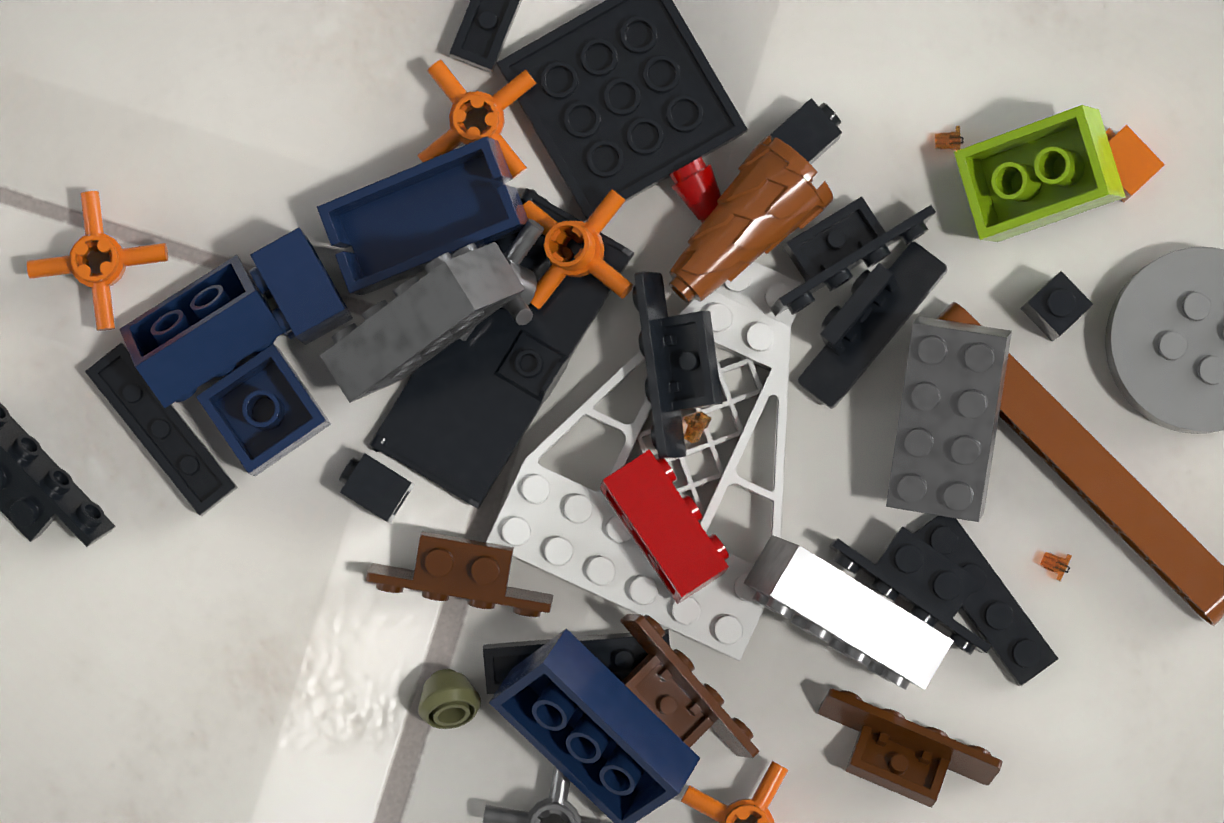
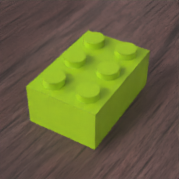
M1085 105L1077 106L954 152L980 240L1000 242L1126 198L1100 111Z

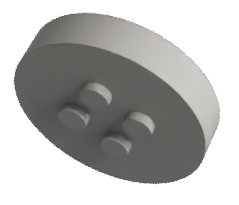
M1191 247L1159 257L1142 268L1124 285L1114 301L1108 317L1105 350L1108 366L1116 386L1129 404L1141 415L1159 426L1170 430L1191 434H1207L1224 430V249Z

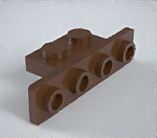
M423 531L420 534L415 570L372 563L366 576V581L376 583V588L384 592L402 593L404 588L422 591V597L435 601H448L449 596L468 599V605L481 609H494L495 604L511 606L514 613L527 617H540L541 612L550 613L554 596L542 592L507 587L514 547Z
M626 614L620 622L648 655L621 682L688 747H691L712 727L736 756L753 759L759 753V750L751 742V739L754 737L751 730L741 720L735 717L731 718L721 707L724 704L723 698L713 687L706 683L702 685L692 673L695 667L691 660L677 649L673 651L663 639L665 631L660 624L649 615Z
M829 689L818 710L819 715L859 731L845 770L846 772L931 808L937 801L947 769L983 785H989L999 773L1003 763L1002 760L993 757L988 750L980 746H967L949 738L940 729L920 726L906 720L901 713L895 710L880 709L868 704L857 694L850 691Z

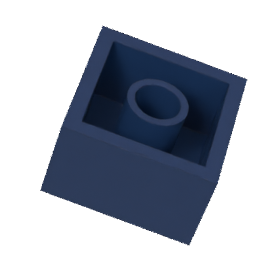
M300 227L250 254L256 266L250 269L249 272L262 295L264 294L268 300L274 297L279 307L272 310V313L281 330L290 340L296 337L304 345H307L353 319L310 240Z
M274 344L196 396L248 474L257 476L331 425L282 351Z

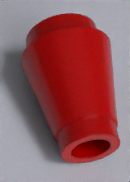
M700 156L684 167L670 173V177L674 182L671 185L672 189L696 218L703 223L717 207V200L720 198L721 193L711 164L706 165Z

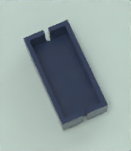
M486 136L317 206L331 246L340 248L352 246L354 253L342 251L335 254L350 294H368L426 270L424 267L444 253L449 252L452 256L455 252L471 243H475L476 247L480 248L521 231L528 221V217L517 189L505 184L513 180L497 140Z

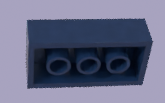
M567 628L512 668L489 701L493 708L613 823H636L677 796L700 760V757Z

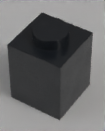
M811 98L772 132L770 138L771 140L775 137L779 138L812 164L840 139L842 131L838 126L841 124V120L826 103L823 102L818 106Z
M1060 271L1020 309L1051 341H1054L1073 325L1093 303Z
M364 453L360 461L353 457L339 478V481L345 484L340 493L390 524L415 486L414 483Z

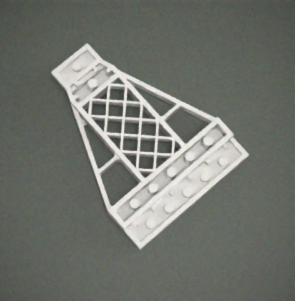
M755 261L732 282L727 280L701 302L694 299L678 314L710 311L715 346L744 359L723 368L720 367L717 359L720 385L726 401L722 402L723 404L714 405L703 410L695 408V413L681 417L682 423L693 420L696 414H701L699 422L707 443L686 450V456L709 448L718 474L693 482L684 457L665 460L670 463L679 459L688 485L677 488L679 494L688 490L691 491L694 502L703 516V519L700 520V525L705 532H707L727 487L738 485L773 502L771 535L781 538L791 325L796 314L792 315L789 309L775 316L770 308L780 297L803 283ZM639 351L525 458L486 543L514 547V557L637 614L649 615L659 624L740 661L765 608L752 599L756 591L744 584L754 564L728 553L729 558L725 562L729 567L726 572L677 604L602 491H594L539 465V459L585 415L621 431L626 437L623 448L610 474L626 465L636 441H638L642 454L647 451L642 438L651 435V429L641 432L652 409L647 397L635 421L631 424H623L594 410V407L645 360V357ZM748 365L757 390L732 399L723 374ZM755 365L770 371L763 387ZM775 395L778 398L774 486L771 492L739 477L736 468L769 396ZM758 396L743 429L734 404ZM729 406L738 432L712 440L704 415ZM739 437L724 470L715 446ZM720 479L704 512L696 487Z

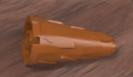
M768 135L752 150L738 168L740 173L717 200V207L687 241L689 246L671 268L669 273L673 279L670 281L669 286L683 301L689 303L694 298L701 302L727 280L732 282L764 252L768 254L798 227L803 229L833 201L832 191L826 181L817 189L811 183L813 181L812 178L818 173L817 170L796 150L779 138L775 137L771 140L770 135Z

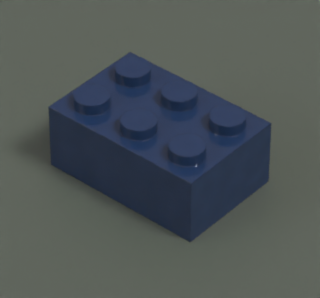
M235 255L119 329L134 366L164 408L174 402L178 403L187 400L196 392L199 386L214 377H222L234 369L237 362L253 352L265 350L275 342L278 336L283 334L264 294L262 295L238 255Z

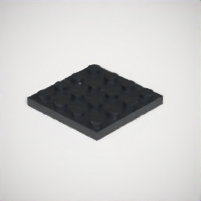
M605 0L497 62V66L507 83L525 69L537 83L519 97L517 101L586 220L611 189L628 201L670 177V173L684 167L700 156L702 158L748 131L673 0Z

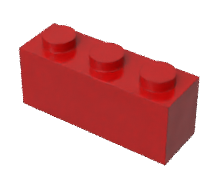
M649 449L604 478L600 490L676 603L679 604L722 576L729 567L725 562L729 558V554L720 539L715 534L708 536L698 522L703 519V516L689 495L682 498L672 482L676 480V476L665 459H656Z

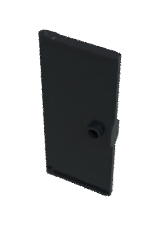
M525 188L520 197L522 204L531 200L558 223L562 221H581L551 204L533 189ZM519 232L495 241L502 252L505 253ZM542 233L520 263L521 266L534 272L537 283L552 265L546 256L544 249L546 236ZM600 233L604 244L603 260L622 275L634 252ZM573 239L568 242L566 247L573 251V258L570 261L575 260L574 256L579 252L580 248H584V243L579 244ZM592 274L580 278L566 276L541 309H538L531 303L528 305L533 313V317L525 325L516 323L508 310L504 308L498 309L480 322L466 341L457 339L414 371L369 445H371L375 452H382L390 458L398 460L479 509L540 407L557 385L567 368L570 358L611 293V290Z

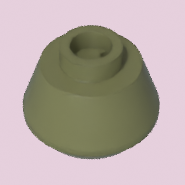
M442 669L433 673L424 683L418 713L424 722L434 728H457L467 724L475 717L481 707V697L465 675L452 669Z

